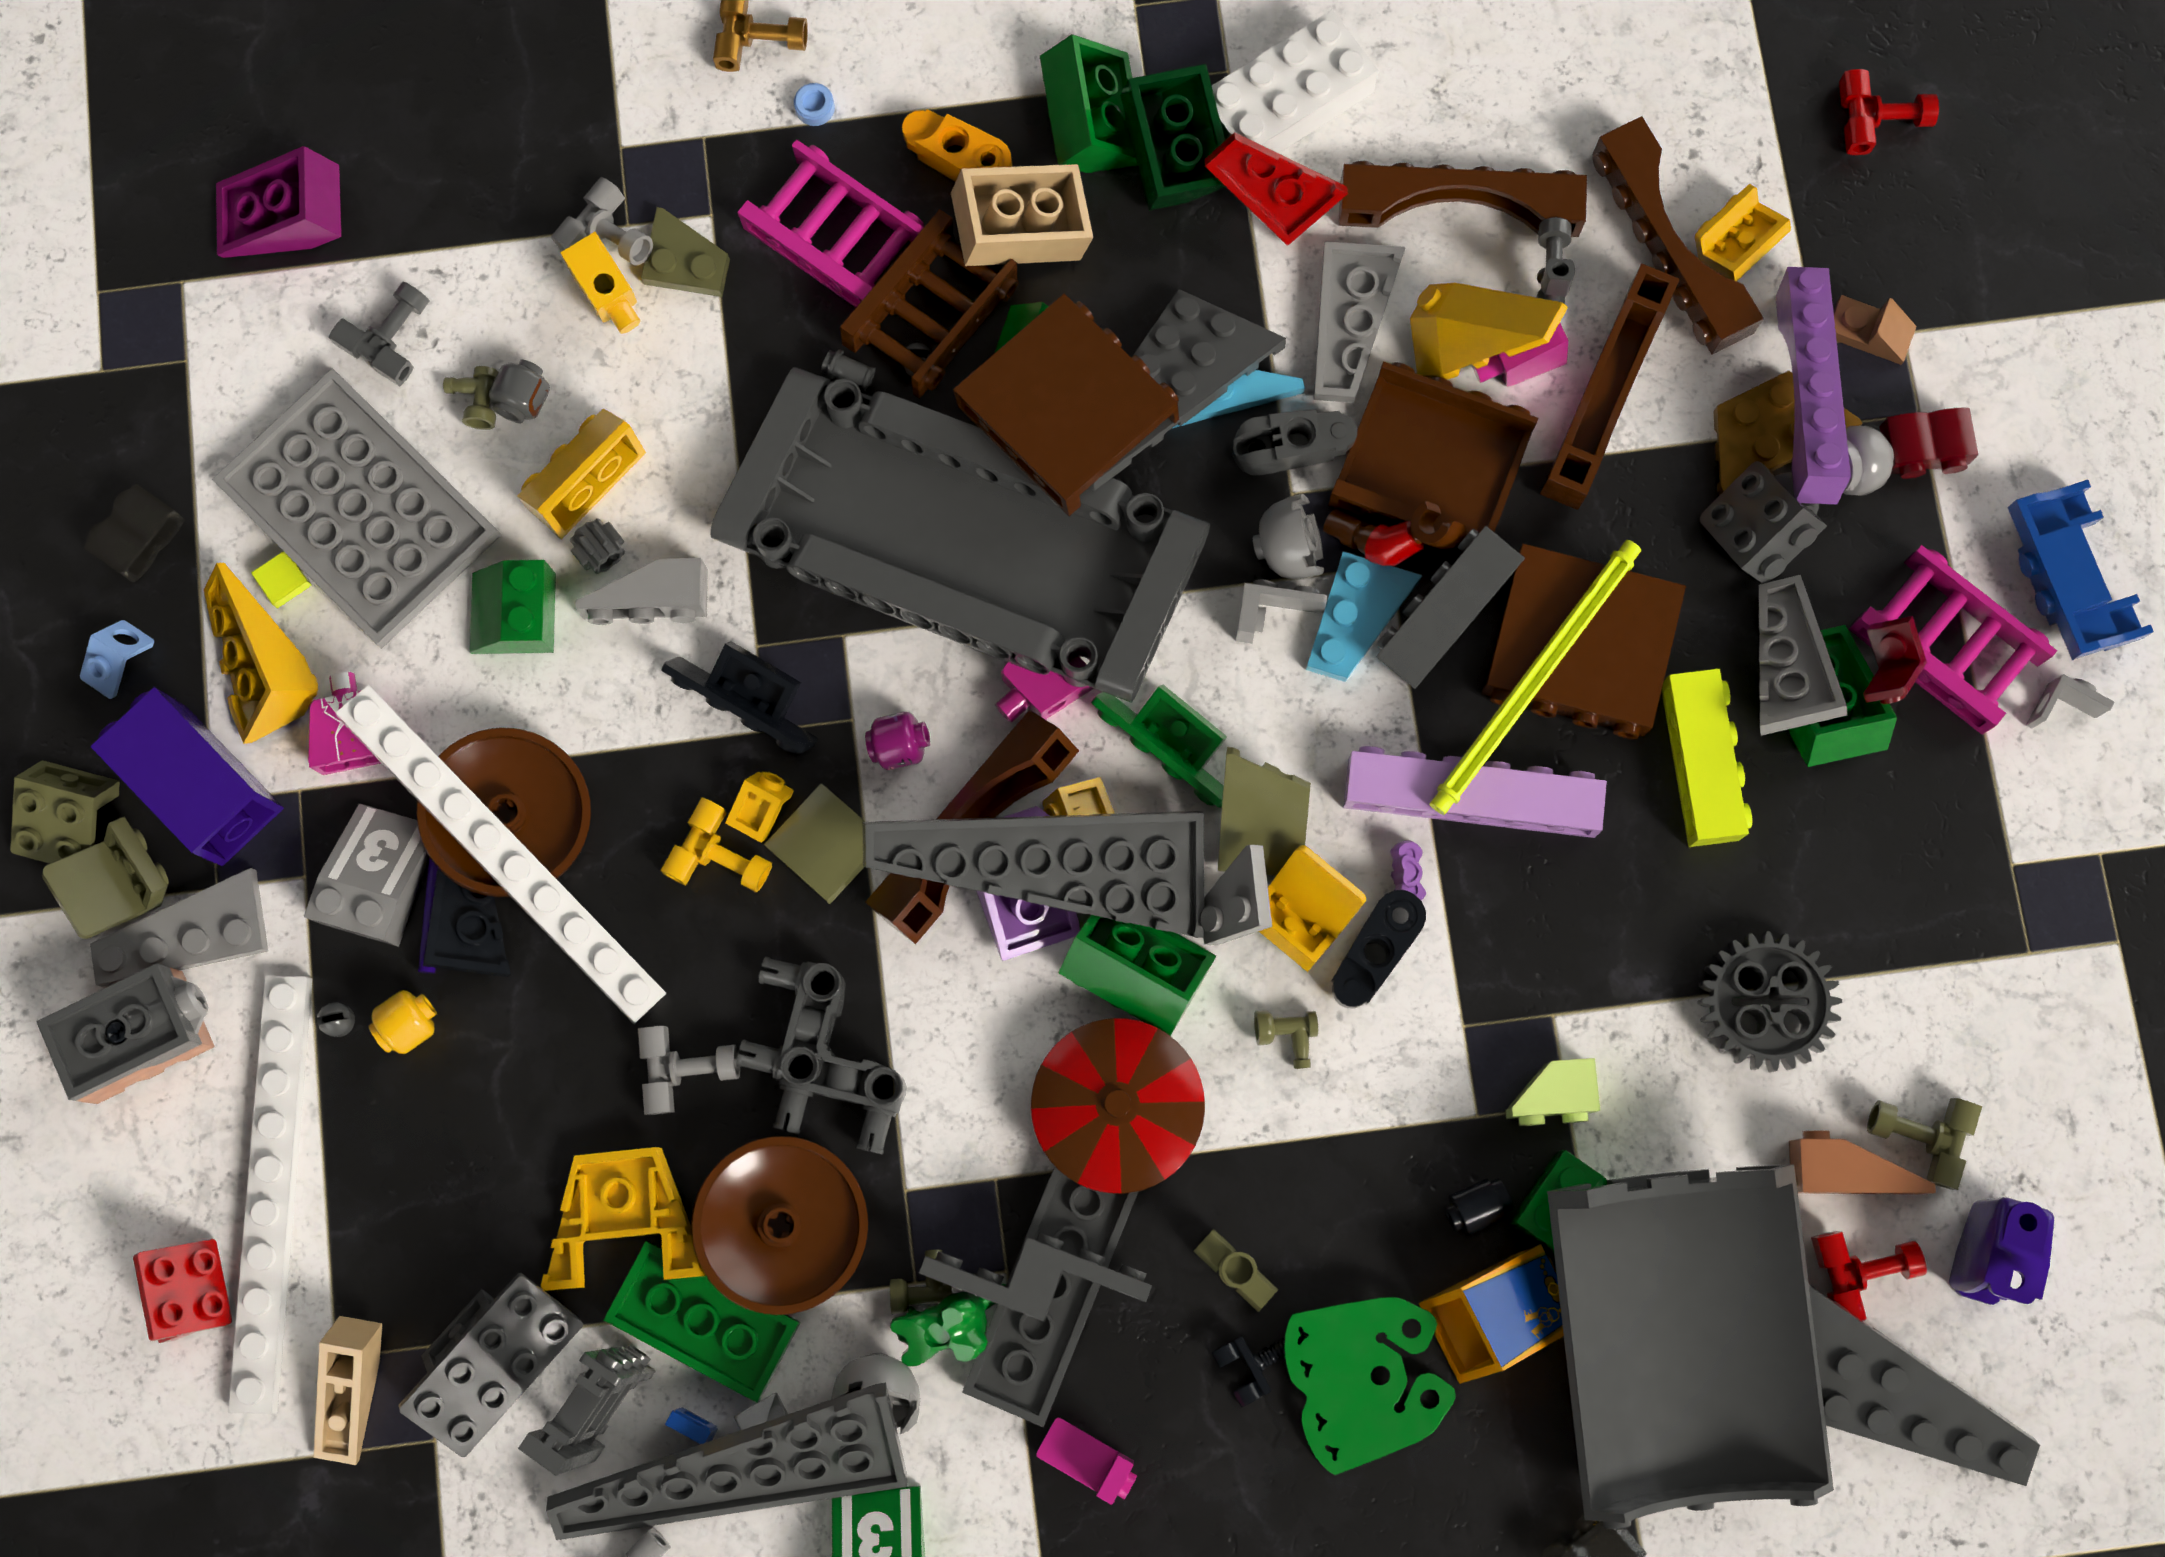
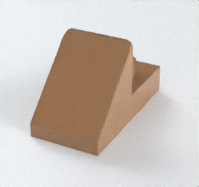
M1841 295L1833 311L1836 340L1902 365L1917 327L1891 298L1879 309Z

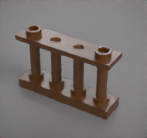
M939 209L840 326L842 345L856 353L864 343L866 345L872 343L914 373L912 376L913 395L920 399L927 389L934 390L939 385L945 375L944 369L999 302L1001 300H1009L1019 284L1017 280V262L1010 259L1000 272L989 265L965 266L962 248L954 242L953 218ZM938 255L940 257L946 255L988 284L975 302L930 271L929 265ZM913 284L915 286L923 285L964 314L951 331L905 300V294ZM896 313L939 343L926 361L880 330V324L888 314L894 315Z

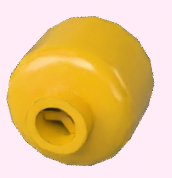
M401 990L373 1009L371 1016L373 1023L369 1025V1030L380 1047L387 1053L395 1051L398 1054H406L434 1034L435 1028L431 1018L437 1015V1012L425 995L421 994L415 997L412 993Z

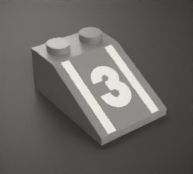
M359 804L317 877L304 917L325 926L399 947L429 861V855L420 837L418 821Z

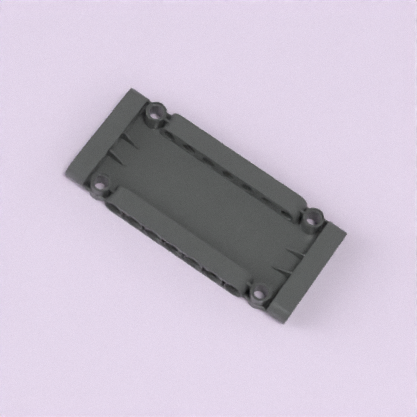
M793 367L787 375L715 514L710 535L714 540L760 557L763 563L771 568L786 567L787 571L797 579L1029 671L1042 675H1047L1051 671L1063 676L1065 681L1072 686H1089L1132 703L1201 554L1209 533L1210 523L1180 511H1173L1163 507L1161 500L1153 494L1141 493L1133 496L1131 489L1126 484L1114 478H1111L1095 491L1086 489L1080 495L1081 507L1068 516L979 427L886 392L877 391L872 397L861 393L857 384L851 380L839 379L831 382L825 377ZM842 402H853L847 408L837 407ZM1144 514L1155 518L1149 523H1141L1136 520L1137 517ZM773 539H783V542L777 547H766ZM1080 656L1090 661L1088 665L1081 668H1076L1069 664L1073 658Z

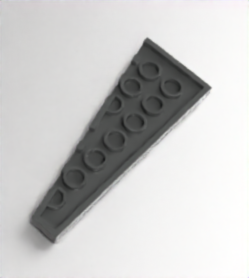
M886 1382L857 1390L548 1496L546 1512L556 1540L907 1487V1471Z

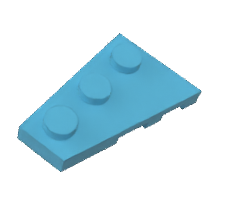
M1343 551L1306 670L1346 682L1380 633L1397 613L1402 603L1419 583L1422 575L1393 566L1374 564L1364 557Z

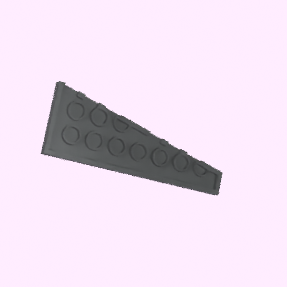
M1183 811L862 822L863 866L866 868L940 882L997 896L1001 895L1072 912L1109 918L1166 932L1170 931L1195 938H1204V929L1201 925V913L1204 909V812Z

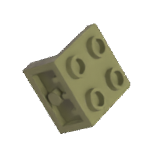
M43 760L15 776L11 852L51 864L94 846L97 810L119 796L120 781Z

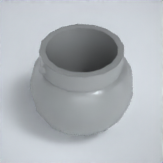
M1849 426L1846 428L1851 478L1843 493L1846 495H1867L1881 488L1890 477L1894 452L1890 443L1880 431L1869 426Z

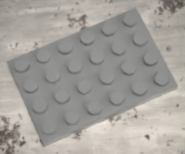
M333 368L212 479L381 649L501 536L500 532Z

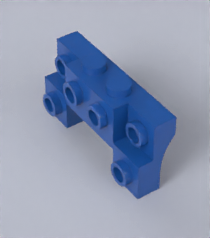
M2088 479L2056 490L2036 493L2017 499L2007 507L2023 543V546L2018 549L2019 566L2022 573L2030 579L2035 590L2036 607L2046 617L2049 626L2057 624L2072 660L2144 639L2154 632L2151 624L2144 627L2140 625L2133 608L2134 605L2140 602L2137 594L2108 603L2112 600L2082 530L2083 528L2095 525L2104 518L2101 510L2092 513L2084 492L2091 488Z

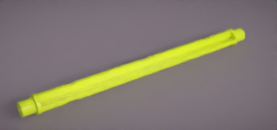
M1625 540L1618 551L1612 552L1610 555L1611 559L1593 581L1592 585L1549 640L1444 783L1439 784L1437 787L1438 793L1429 803L1435 811L1445 815L1454 803L1458 804L1461 800L1460 796L1627 571L1632 570L1634 567L1633 561L1641 552V548L1631 540Z

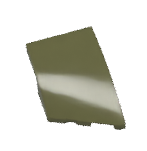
M1227 747L1218 871H1226L1245 846L1260 845L1263 846L1266 875L1276 876L1293 852L1300 845H1305L1311 783L1295 775L1285 774L1279 768L1266 762L1261 767L1240 757L1238 749Z

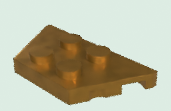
M1792 372L1782 373L1717 405L1714 409V430L1717 432L1715 453L1716 460L1719 461L1720 481L1717 484L1719 495L1753 462H1761L1771 472L1792 462L1795 425ZM1844 408L1846 428L1863 424L1860 418Z

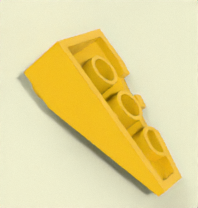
M1459 283L1429 284L1419 295L1417 306L1410 317L1416 372L1428 378L1436 376L1448 380L1457 377L1460 368L1471 364L1477 369L1488 365L1490 357L1505 352L1511 357L1549 343L1568 307L1563 302Z
M216 563L204 588V595L213 635L217 638L222 637L223 659L219 663L221 673L230 674L234 695L227 697L230 713L243 744L252 743L304 716L312 700L317 695L318 682L315 675L311 673L305 657L225 563Z

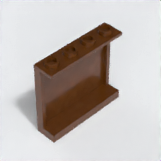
M1063 294L953 390L958 407L1070 516L1081 507L1080 495L1167 418L1174 424L1179 420V399L1165 382L1158 384L1149 375L1150 370L1137 355L1130 357L1121 348L1120 340L1110 329L1105 328L1102 330L1094 322L1092 313L1082 302L1077 301L1074 303L1067 295Z
M1383 361L1378 379L1357 429L1356 441L1348 452L1339 478L1336 480L1328 506L1375 524L1390 527L1411 521L1417 507L1426 500L1438 505L1441 511V515L1434 521L1435 532L1446 521H1456L1464 524L1466 536L1473 528L1480 533L1485 526L1495 532L1528 442L1539 418L1530 415V412L1521 406H1505L1496 403L1483 392L1474 390L1466 392L1453 387V384L1444 378L1436 376L1428 378L1415 373L1406 364L1398 362L1389 364ZM1459 544L1454 548L1447 549L1459 555L1463 553L1457 548Z
M1527 544L1521 545L1518 552L1525 559L1513 574L1486 684L1482 689V695L1490 696V701L1497 705L1503 704L1605 567L1604 564ZM1627 571L1528 704V707H1532L1531 712L1549 718L1556 717V714L1573 718L1572 723L1585 728H1597V725L1612 728L1615 735L1627 739H1638V736L1644 737L1653 728L1686 585Z

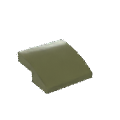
M821 783L771 836L764 846L826 902L831 904L864 868L862 822L865 821Z

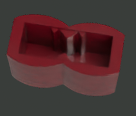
M1949 408L1929 413L1916 412L1887 417L1879 427L1880 432L1890 443L1894 452L1891 474H1900L1903 479L1922 476L1926 474V469H1941L1943 474L1958 473L1966 470L1968 464L1978 456L1970 408Z

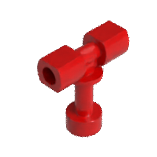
M1853 69L1845 71L1839 81L1841 105L1843 108H1849L1850 118L1844 127L1846 153L1849 155H1865L1872 152L1876 145L1875 128L1880 126L1881 120L1913 119L1915 127H1934L1937 123L1939 100L1936 94H1918L1914 103H1882L1880 95H1871L1868 70Z
M1833 1231L1811 1237L1818 1265L1820 1268H1827L1833 1291L1827 1293V1297L1849 1310L1851 1314L1861 1321L1867 1319L1860 1291L1867 1289V1280L1901 1272L1903 1277L1908 1280L1924 1276L1927 1273L1925 1257L1916 1241L1896 1245L1895 1255L1861 1263L1856 1255L1849 1256L1843 1232Z

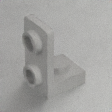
M1255 580L1253 584L1245 583L1236 641L1252 644L1254 632H1263L1266 607H1259L1258 605L1324 613L1327 595L1319 594L1318 589L1310 586H1296L1294 590L1278 588L1277 583L1268 580Z

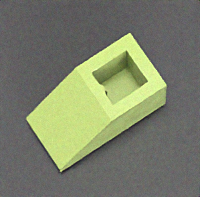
M1595 1058L1557 1060L1544 1064L1506 1109V1119L1518 1118L1519 1126L1545 1124V1116L1562 1115V1123L1589 1121L1588 1113L1600 1111Z

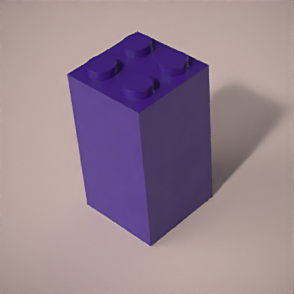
M155 687L135 698L130 706V710L118 721L105 726L99 733V739L90 746L191 853L222 867L284 809L271 793L187 706Z

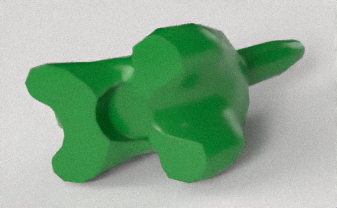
M961 1291L951 1293L938 1305L929 1307L921 1312L913 1306H909L908 1313L905 1316L893 1318L890 1323V1328L897 1334L898 1340L908 1345V1348L901 1356L902 1363L906 1366H919L939 1351L945 1349H952L958 1361L968 1362L976 1359L986 1349L988 1344L985 1334L987 1324L985 1311L997 1303Z

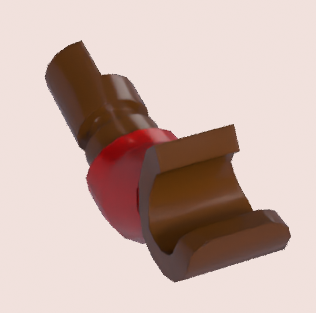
M1425 500L1417 507L1411 521L1390 527L1386 525H1369L1366 521L1340 510H1334L1326 518L1323 532L1339 538L1342 545L1354 550L1358 549L1360 553L1365 554L1369 562L1382 566H1396L1422 550L1424 543L1444 550L1456 547L1466 536V527L1464 524L1456 521H1446L1435 532L1434 521L1441 515V511L1438 505Z

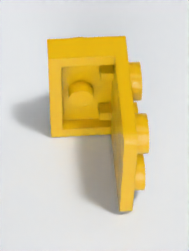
M1300 845L1268 886L1272 927L1259 932L1308 972L1366 902V896L1310 848Z

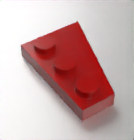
M1235 132L1205 158V167L1287 246L1348 194L1347 186Z

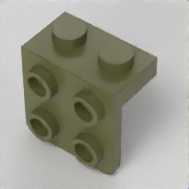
M125 817L108 823L103 842L46 865L43 869V880L80 938H91L162 905L169 884L167 874L160 863H153L146 852L147 844L144 836L139 829H132Z

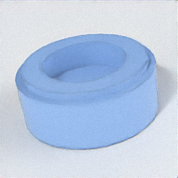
M810 83L804 85L797 91L794 97L796 114L807 125H823L834 114L835 104L832 93L822 84Z

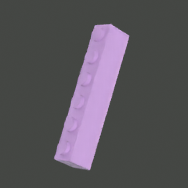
M1363 746L1359 748V751H1352L1348 759L1343 808L1591 838H1595L1603 831L1607 781L1595 779V774L1590 772L1573 771L1569 773V776L1554 775L1553 769L1548 767L1530 766L1527 768V771L1510 769L1511 765L1509 763L1488 761L1485 763V766L1481 767L1462 793L1458 804L1454 803L1448 812L1442 815L1435 811L1429 803L1438 793L1437 787L1439 784L1444 783L1462 757L1447 756L1443 757V761L1427 760V755L1420 752L1405 751L1401 753V756L1384 755L1385 750L1382 748Z

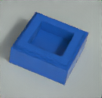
M683 1407L672 1410L665 1423L666 1426L699 1444L712 1441L718 1430L717 1426Z

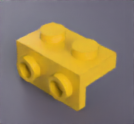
M1748 184L1740 193L1732 196L1711 220L1704 222L1700 226L1694 237L1698 259L1724 277L1738 281L1791 231L1790 219L1759 203L1757 188Z

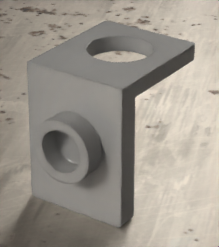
M2063 674L2048 683L2026 726L2034 728L2046 721L2057 699L2068 703L2093 718H2097L2110 711L2115 702L2096 692V687L2082 679H2072Z

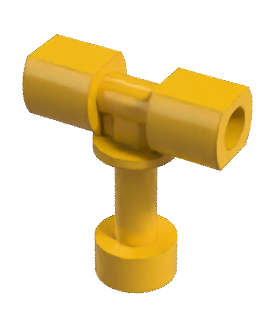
M702 797L687 822L691 827L689 834L681 847L674 845L661 868V872L672 880L686 886L698 863L706 866L713 860L742 875L741 885L754 892H758L769 876L772 862L758 855H755L750 861L720 846L721 836L715 833L727 812L723 807Z

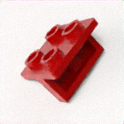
M215 1239L143 1251L133 1256L149 1340H158V1343L174 1341L195 1332L222 1327L232 1323L226 1285Z

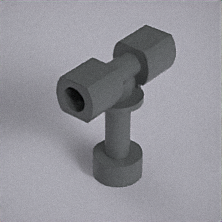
M1548 218L1539 224L1538 243L1546 249V267L1537 273V281L1541 284V289L1536 297L1563 302L1564 304L1575 274L1573 261L1571 259H1562L1563 248L1571 243L1572 226L1566 219Z
M404 281L393 294L398 303L378 330L369 326L366 332L342 318L334 326L328 337L334 345L354 358L358 359L360 356H363L372 362L376 372L399 387L408 379L414 367L409 360L394 351L397 345L391 339L412 311L420 315L430 302L422 292Z

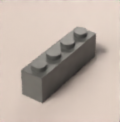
M1487 526L1480 533L1474 528L1468 533L1457 547L1463 552L1453 565L1447 561L1443 563L1430 579L1436 586L1426 598L1418 594L1403 611V614L1408 619L1400 629L1396 630L1391 626L1376 644L1381 649L1376 657L1414 689L1417 688L1525 559L1524 556Z

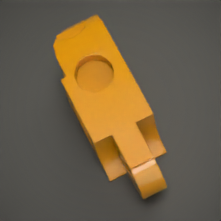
M928 109L926 111L919 110L909 113L903 121L902 131L907 148L917 154L918 160L955 182L961 169L1012 167L1011 152L1002 140L949 114L943 117ZM953 145H959L963 147V149L957 153H951L946 151L948 147ZM982 161H986L991 166H983Z

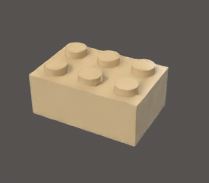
M1078 164L961 169L951 191L965 266L1006 264L1010 259L1016 261L1017 264L1080 261L1093 239Z

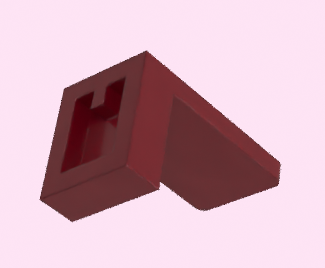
M1913 616L1871 624L1867 629L1879 670L1863 693L1865 702L1880 700L1881 704H1891L1904 699L1925 667L1927 660Z

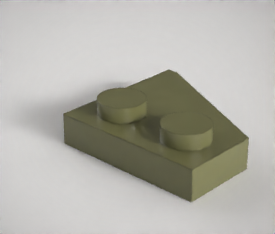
M657 207L650 236L653 241V249L649 258L644 263L641 277L644 285L722 297L730 263L728 253L665 209Z

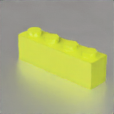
M1720 669L1671 674L1663 682L1662 696L1688 847L1739 841L1749 834L1748 829L1752 827V812L1749 804L1743 803L1741 787L1745 785V773L1742 763L1736 762L1734 746L1738 742L1735 723L1729 721L1726 707L1730 704L1729 685L1726 680L1722 681Z

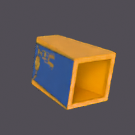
M1541 1244L1518 1252L1419 1303L1422 1309L1429 1311L1435 1316L1437 1328L1434 1335L1459 1384L1504 1371L1564 1336L1557 1274L1555 1273L1553 1261L1545 1253Z

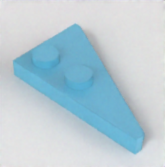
M1255 370L1248 376L1244 374L1228 386L1226 393L1183 425L1303 394L1305 391L1303 379Z

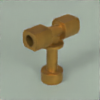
M721 0L719 13L724 26L723 32L716 34L713 56L716 69L726 72L739 71L743 46L751 47L753 39L787 41L789 50H806L808 40V23L806 18L789 17L788 25L753 23L752 14H747L749 0Z

